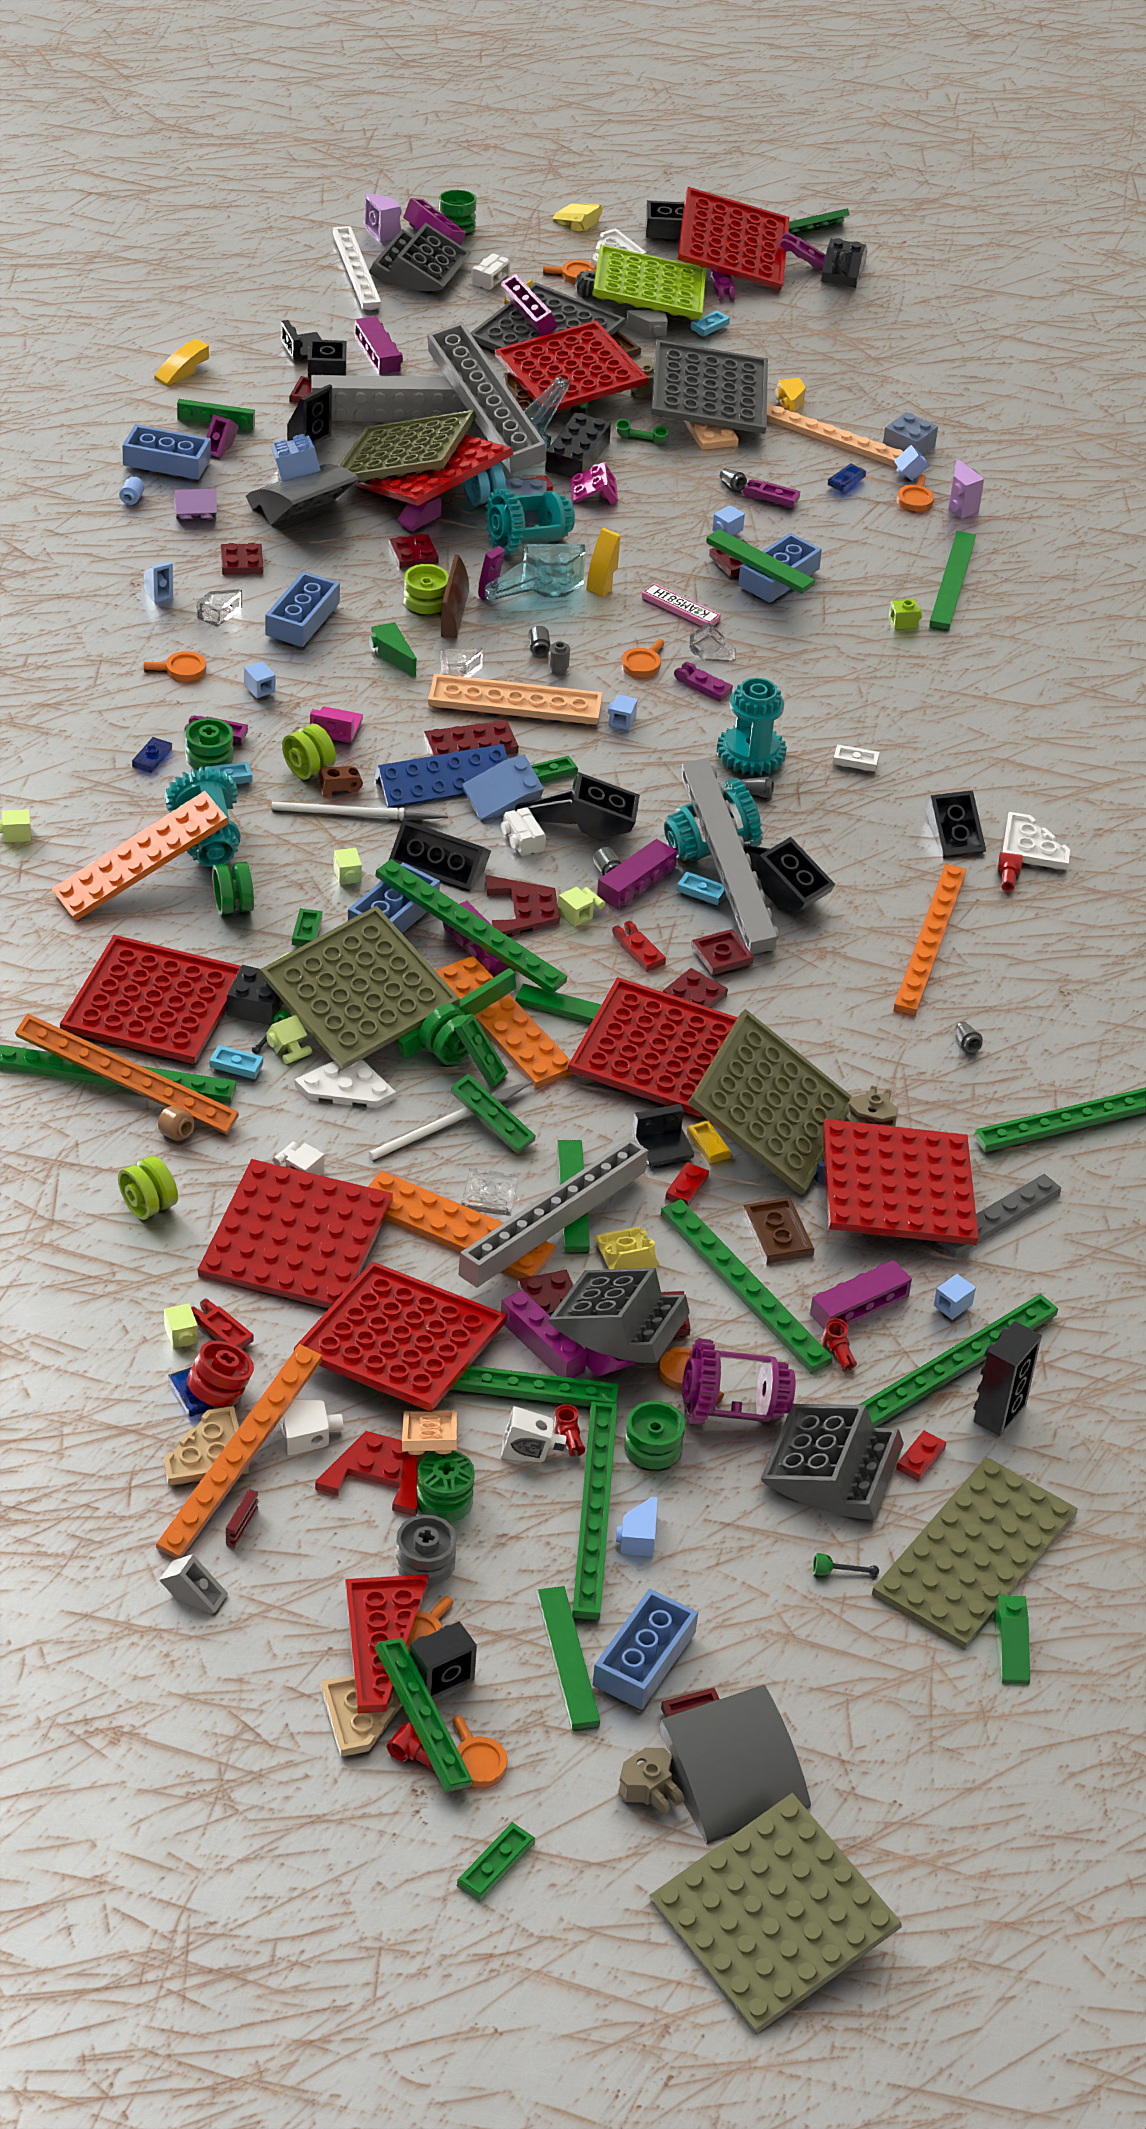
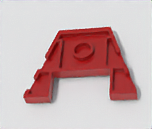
M365 1431L315 1482V1490L337 1496L348 1475L394 1487L398 1491L392 1503V1510L411 1516H416L417 1455H411L408 1451H402V1440Z

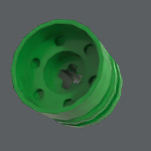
M448 190L440 194L439 210L444 216L466 233L472 232L476 227V214L474 212L476 211L477 198L473 193L465 190Z
M452 1450L449 1454H437L434 1451L421 1460L417 1477V1507L423 1515H435L450 1523L463 1519L470 1512L473 1505L475 1479L474 1465L470 1459L462 1453Z

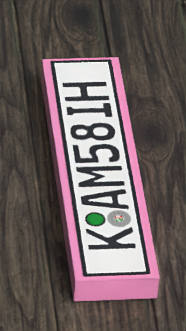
M655 583L642 592L643 599L708 630L721 620V614Z

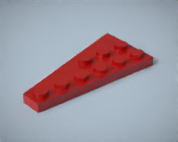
M429 1574L345 1579L358 1714L387 1712L394 1687L375 1650V1646L378 1642L403 1638L408 1647L429 1582Z

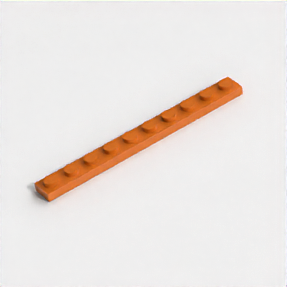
M944 865L895 1000L893 1011L916 1016L967 869L955 865Z
M28 1013L15 1031L16 1037L165 1107L177 1106L192 1114L195 1121L225 1135H228L239 1117L238 1111Z
M301 1344L297 1346L157 1541V1550L175 1559H180L185 1555L322 1362L321 1354Z

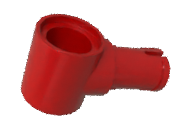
M1000 852L997 871L1002 875V890L1007 892L1014 890L1015 878L1021 872L1023 855Z
M833 1318L828 1320L825 1325L821 1344L828 1351L835 1353L842 1371H847V1367L851 1370L856 1367L857 1362L849 1348L850 1342L847 1338L848 1326L843 1320Z
M569 1404L558 1406L554 1415V1434L566 1436V1446L571 1457L576 1455L574 1450H576L578 1456H581L585 1452V1447L580 1438L578 1410Z
M407 1722L403 1723L387 1743L386 1748L396 1760L402 1762L407 1761L408 1758L413 1761L418 1760L434 1770L413 1725Z

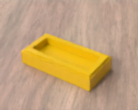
M709 1120L687 1127L688 1136L708 1164L731 1158L730 1149Z

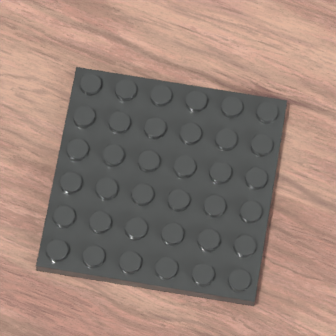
M535 282L529 286L531 291L552 312L558 328L549 334L597 320L609 335L612 336L626 323V318L539 283ZM510 302L470 333L477 344L494 351L495 349L541 336Z
M657 339L655 344L651 415L765 434L767 427L768 358Z

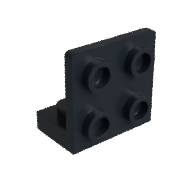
M289 320L281 321V341L292 359L303 360L308 358L309 339L322 340L319 334L311 332L298 335L296 328L291 325Z
M681 1104L634 1113L632 1134L636 1142L648 1150V1166L694 1158V1151L682 1129L684 1110Z

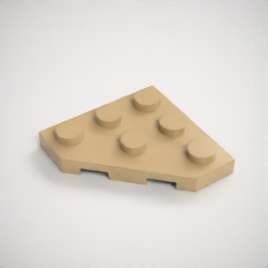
M234 1406L207 1410L201 1417L199 1424L195 1428L192 1427L179 1441V1446L164 1457V1469L168 1486L196 1482L203 1479L239 1428ZM249 1466L246 1467L242 1474L249 1473Z
M354 1675L321 1681V1691L340 1757L368 1752L402 1707L395 1689L393 1690L387 1712L358 1714Z

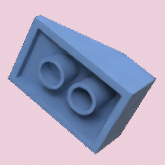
M525 754L504 760L462 784V788L480 821L513 811L517 804L541 798L544 791Z

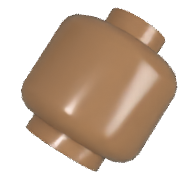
M169 1106L161 1112L158 1118V1130L162 1135L175 1141H182L193 1132L194 1118L188 1111L177 1106Z

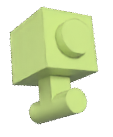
M575 887L559 895L558 909L559 914L576 927L593 918L594 905L602 909L606 903L588 887H585L582 891Z
M297 1015L272 1024L266 1032L268 1044L274 1048L277 1054L288 1049L289 1053L283 1055L285 1064L312 1054V1049L309 1045L303 1048L300 1047V1044L307 1037V1033Z

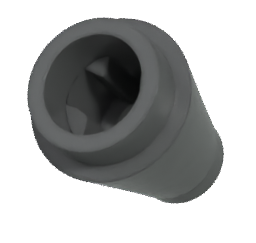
M727 468L722 469L720 472V478L734 491L743 490L747 484V478L742 472Z
M769 777L742 779V784H745L746 791L749 790L750 794L767 798V796L772 797L774 792L773 779H769Z
M959 1022L955 1027V1031L961 1048L969 1053L980 1050L983 1045L982 1035L967 1022Z

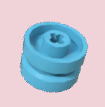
M500 463L463 482L465 494L472 505H484L488 503V498L491 497L490 493L494 489L506 488L505 476Z

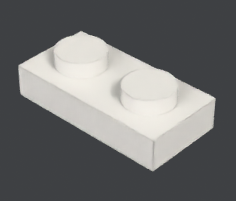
M837 744L833 764L875 772L880 752Z

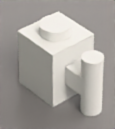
M292 1142L272 1159L275 1165L280 1166L283 1162H286V1167L316 1175H321L324 1172V1154L306 1143L299 1147L296 1142Z

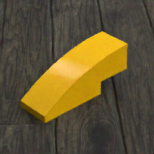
M197 338L186 343L167 359L154 375V379L169 386L195 373V366L209 359V345Z
M602 528L594 548L586 590L602 597L612 590L613 572L618 569L620 534Z

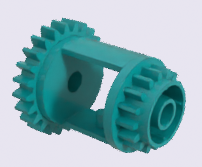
M499 488L494 489L490 493L491 497L488 498L489 504H486L488 512H485L487 516L485 522L488 524L486 531L490 532L488 538H492L491 545H494V549L500 546L505 550L504 555L515 553L516 550H519L518 546L521 544L557 542L561 538L568 536V532L572 531L575 524V512L571 501L565 498V495L557 494L554 491L515 496L511 489ZM538 510L539 525L525 528L523 511Z
M750 678L743 681L741 685L738 684L737 689H735L730 697V709L737 716L736 726L734 725L732 729L727 728L726 733H721V737H718L716 752H718L717 757L721 758V763H727V768L733 766V771L740 769L742 774L749 771L750 775H753L754 772L762 775V771H765L769 774L770 769L776 771L777 766H782V762H785L786 741H782V736H777V732L773 731L774 720L778 719L784 711V700L781 696V690H777V686L773 682L764 678Z
M211 766L206 771L203 770V767H200L197 772L192 768L190 774L182 772L183 777L176 776V782H170V788L165 789L166 795L164 797L167 810L171 813L206 791L229 821V824L188 849L187 853L192 856L194 861L198 860L199 864L213 867L214 865L225 864L234 857L235 852H238L237 846H239L241 839L239 828L229 819L227 811L228 809H233L232 803H237L236 797H238L236 782L233 781L232 775L228 776L227 771L221 773L220 768L212 771Z
M733 778L725 781L722 784L723 798L729 802L730 816L736 820L738 836H742L744 845L760 846L762 844L761 840H763L761 835L763 831L760 828L762 824L755 801L750 795L749 790L746 791V786L742 784L741 780ZM692 803L676 808L675 813L667 816L668 819L664 822V833L668 845L677 850V858L699 860L711 855L707 842L702 841L698 825L694 819L697 816Z

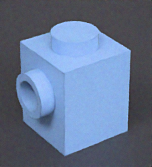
M912 445L894 460L898 466L897 472L903 478L907 476L911 481L929 466L923 455Z
M731 505L714 514L712 531L715 532L720 529L734 536L743 531L745 514Z
M262 661L244 667V685L256 698L275 692L276 675Z
M617 694L614 702L609 704V726L630 730L636 718L638 699Z
M956 1274L936 1289L933 1306L953 1320L973 1305L976 1287Z

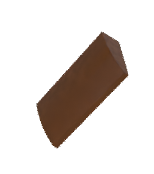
M454 555L442 601L441 636L458 637L469 594L467 570L459 555Z

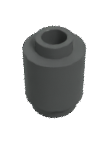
M544 626L531 628L528 632L530 650L536 656L547 655L551 645L548 629Z
M557 641L549 647L548 665L553 673H565L570 662V646L562 641Z
M609 847L597 850L593 856V862L603 876L621 864L614 851Z

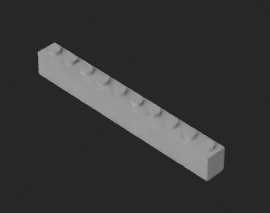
M708 757L682 763L681 777L745 945L752 955L776 949L777 939H779V931L777 926H773L771 922L772 913L770 908H766L764 904V892L762 889L759 890L757 886V874L755 871L752 872L750 868V856L748 853L745 854L743 850L744 841L742 836L737 834L735 818L730 816L729 802L723 798L722 784L716 780V768L714 765L711 766Z
M627 1139L460 1252L458 1275L478 1288L644 1174L648 1150L632 1139Z

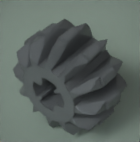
M594 270L581 271L577 275L575 281L576 292L580 293L581 296H587V298L596 297L593 296L596 274Z

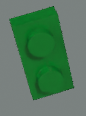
M299 909L292 935V945L303 946L318 937L323 911Z

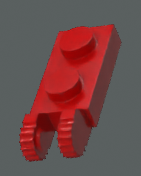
M630 920L625 922V930L619 925L613 927V935L621 944L620 946L646 972L666 964V957L640 931L638 932L637 926Z
M205 1298L200 1302L204 1313L195 1307H191L197 1325L202 1327L217 1341L228 1342L241 1349L254 1341V1334L224 1309L220 1306L217 1307Z

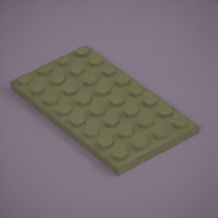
M985 1457L873 1587L872 1595L965 1650L993 1617L998 1595L1010 1596L1073 1520L1078 1508L992 1459Z

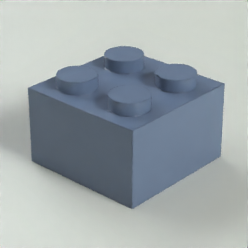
M906 412L885 427L883 443L886 446L900 449L903 452L912 445L924 455L936 445L938 426Z
M507 479L506 488L511 489L515 496L539 494L546 492L547 481L539 479ZM538 510L523 511L525 522L538 523Z

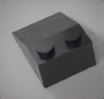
M329 384L301 398L287 423V441L294 440V436L305 434V436L310 437L312 444L315 445L331 436L332 385Z
M973 790L930 795L926 804V810L931 830L942 857L986 852Z

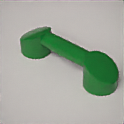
M619 419L615 424L616 432L623 438L630 436L652 440L654 443L659 444L664 442L669 434V430L665 426L655 427L652 433L631 429V423L627 419Z

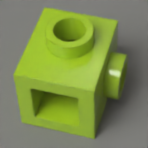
M915 599L891 601L889 619L893 629L918 628L919 620L922 618V610L918 607Z

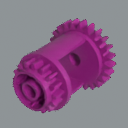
M698 1338V1340H695V1344H693L692 1351H690V1358L686 1362L683 1374L682 1397L684 1404H686L684 1410L686 1412L685 1418L689 1424L697 1425L705 1424L708 1416L769 1422L771 1418L781 1419V1417H784V1414L790 1413L793 1406L796 1388L795 1372L793 1369H788L789 1364H786V1362H778L776 1357L715 1350L713 1340ZM720 1358L762 1362L756 1391L757 1414L743 1413L742 1402L732 1401L731 1411L715 1409L721 1382Z

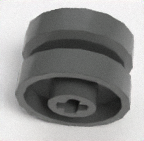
M419 1515L411 1517L402 1523L397 1531L395 1565L398 1573L401 1576L429 1574L427 1586L441 1584L447 1580L455 1570L457 1535L453 1526L445 1519L435 1515Z

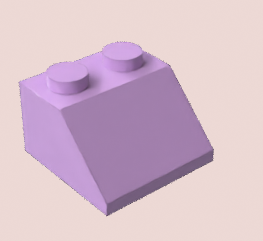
M365 193L364 226L380 243L393 240L401 230V206L391 197Z
M957 460L955 464L949 510L958 517L964 518L979 512L984 478L960 460Z
M216 488L175 490L174 507L176 518H180L182 521L193 520V517H201V520L213 519V516L217 515Z

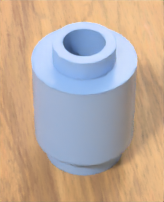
M138 477L127 479L119 492L120 499L128 505L136 504L144 491L143 481Z

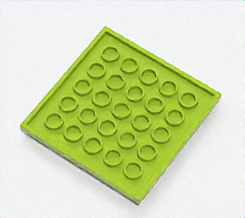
M600 244L593 296L602 300L611 299L620 304L629 303L638 308H650L652 311H664L674 316L682 315L691 320H701L706 268Z

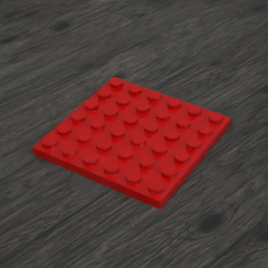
M687 187L677 260L781 290L784 281L786 251L781 248L780 242L782 235L786 232L788 233L790 217Z
M597 320L495 349L496 358L545 414L648 384V376Z
M464 435L445 467L439 471L431 469L419 474L414 472L407 473L400 477L392 475L385 479L372 478L366 482L356 481L354 486L419 506L513 455L511 447L504 446L503 444Z
M113 935L61 1020L60 1029L72 1034L195 1064L227 1008V993L241 966Z
M617 977L569 1062L567 1072L667 1106L681 1104L684 1112L703 1117L702 1114L688 1104V1101L738 1017Z
M824 1119L822 1131L829 1230L977 1245L979 1237L967 1134Z
M251 1159L197 1269L198 1276L330 1308L360 1275L393 1201V1193Z
M372 1261L297 1343L294 1350L301 1344L322 1355V1362L319 1366L432 1412L507 1321V1314Z

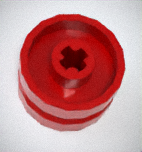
M209 1341L202 1345L187 1376V1386L197 1398L209 1405L221 1408L234 1406L241 1399L253 1374V1361L241 1348L231 1343Z

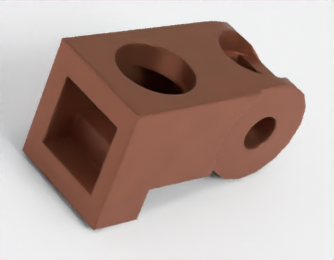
M353 766L320 767L318 786L322 796L326 797L331 796L333 791L346 790L348 792H356L362 788L363 781L358 769Z

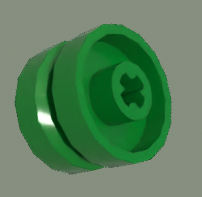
M214 718L199 719L188 725L185 731V757L187 763L197 770L203 767L204 771L205 767L231 764L234 758V734L232 727L227 722Z
M246 861L234 863L231 871L226 864L214 865L213 888L219 914H232L235 910V904L241 913L253 911L254 891L248 863Z
M451 1003L443 1004L431 1012L419 1031L421 1045L429 1052L434 1053L438 1060L448 1066L463 1061L469 1055L454 1029L466 1015L460 1008Z
M647 1401L634 1407L627 1417L625 1452L629 1459L638 1466L647 1469H663L677 1462L682 1453L685 1433V1419L681 1412L671 1404L662 1401Z

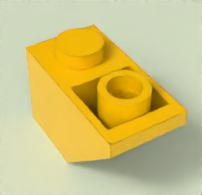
M800 377L778 380V386L775 388L776 399L780 401L783 409L797 412L804 404L806 387Z

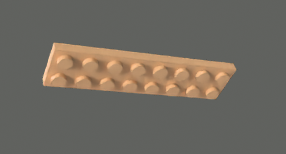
M434 674L428 706L598 725L603 692Z

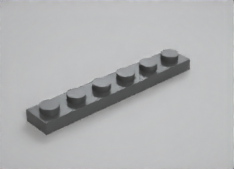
M1043 1174L976 1214L979 1237L977 1244L1060 1195L1062 1187L1046 1174ZM938 1241V1244L954 1257L975 1246Z

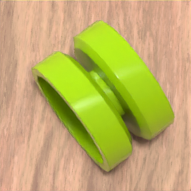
M420 564L409 568L405 572L404 604L406 607L420 614H434L442 611V601L449 578L447 571L432 564Z
M312 723L299 731L293 732L285 736L282 741L284 759L291 771L300 779L306 780L318 774L320 767H333L336 762V752L331 738L317 724Z
M154 1155L140 1160L137 1166L130 1165L118 1173V1185L125 1203L131 1212L142 1220L156 1215L159 1209H168L178 1201V1190L171 1172L165 1163Z

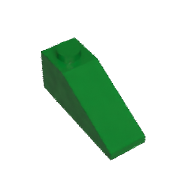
M396 623L371 627L369 645L371 648H374L377 655L409 675L416 676L417 658Z
M998 1595L994 1612V1623L1001 1682L1030 1684L1029 1617L1026 1596Z

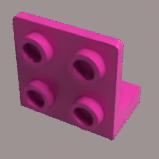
M605 462L594 465L591 469L578 473L570 479L572 501L574 503L598 492H601L603 498H607L611 505L618 502L616 478Z
M325 706L321 710L312 709L310 713V724L319 725L331 739L341 742L352 743L363 720V714Z

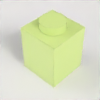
M29 809L2 811L0 833H3L4 842L31 841Z
M357 849L334 850L333 868L339 885L361 882L362 864Z
M190 1304L165 1308L164 1327L172 1348L198 1343V1325Z

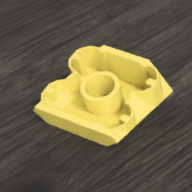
M571 203L556 212L553 220L557 221L560 225L571 226V229L574 231H586L598 223L603 208L601 204Z
M641 1227L599 1234L594 1238L609 1269L657 1268L659 1265L656 1258L655 1242L647 1239V1232L641 1229Z

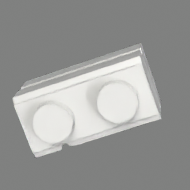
M494 253L488 258H484L478 266H474L472 269L473 285L482 286L490 291L510 274V260Z
M526 807L518 809L516 812L515 810L505 812L503 822L501 823V830L504 835H508L510 838L511 847L517 849L521 856L530 855L532 852H543L546 835L529 809Z

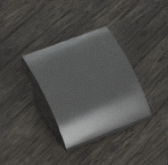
M425 223L415 236L401 229L373 262L369 273L388 284L414 291L442 290L467 260L471 252Z
M323 464L320 465L321 471L285 481L280 480L248 493L246 498L252 510L262 507L270 525L336 500L359 478L344 467Z
M656 1268L585 1270L551 1315L549 1323L575 1342L601 1354L627 1361L657 1363L690 1311L686 1295L661 1294Z
M793 1404L761 1480L770 1488L804 1505L840 1516L875 1520L904 1442L898 1428H874L866 1405Z
M765 1684L661 1719L659 1733L672 1755L670 1764L671 1780L682 1791L685 1799L683 1802L706 1844L737 1833L791 1793L797 1797L806 1809L811 1807L809 1793L796 1751L784 1721Z

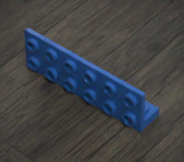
M504 744L382 764L377 766L374 778L375 782L382 783L388 807L465 795L462 788L463 783L507 760Z

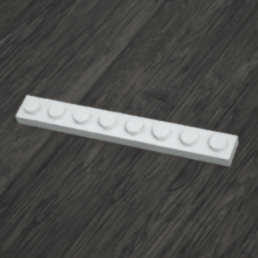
M351 226L333 227V236L362 309L374 310L381 308V300Z

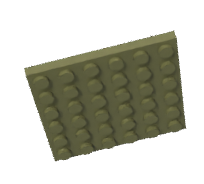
M474 410L366 427L340 466L356 474L360 482H366L372 478L385 479L392 475L400 477L411 472L419 474L431 469L439 471L445 467L475 420Z
M377 905L260 969V975L294 1015H297L300 1022L342 1070L423 1024L428 1015L441 1005L449 1003L457 1005L460 1001L455 992Z
M745 1009L738 1016L689 1099L688 1104L797 1193L802 1195L807 1190L816 1173L818 1162H821L824 1158L822 1131L824 1119L844 1121L850 1110L849 1102L852 1096Z
M793 1793L650 1894L653 1904L756 2034L902 1928L901 1921Z

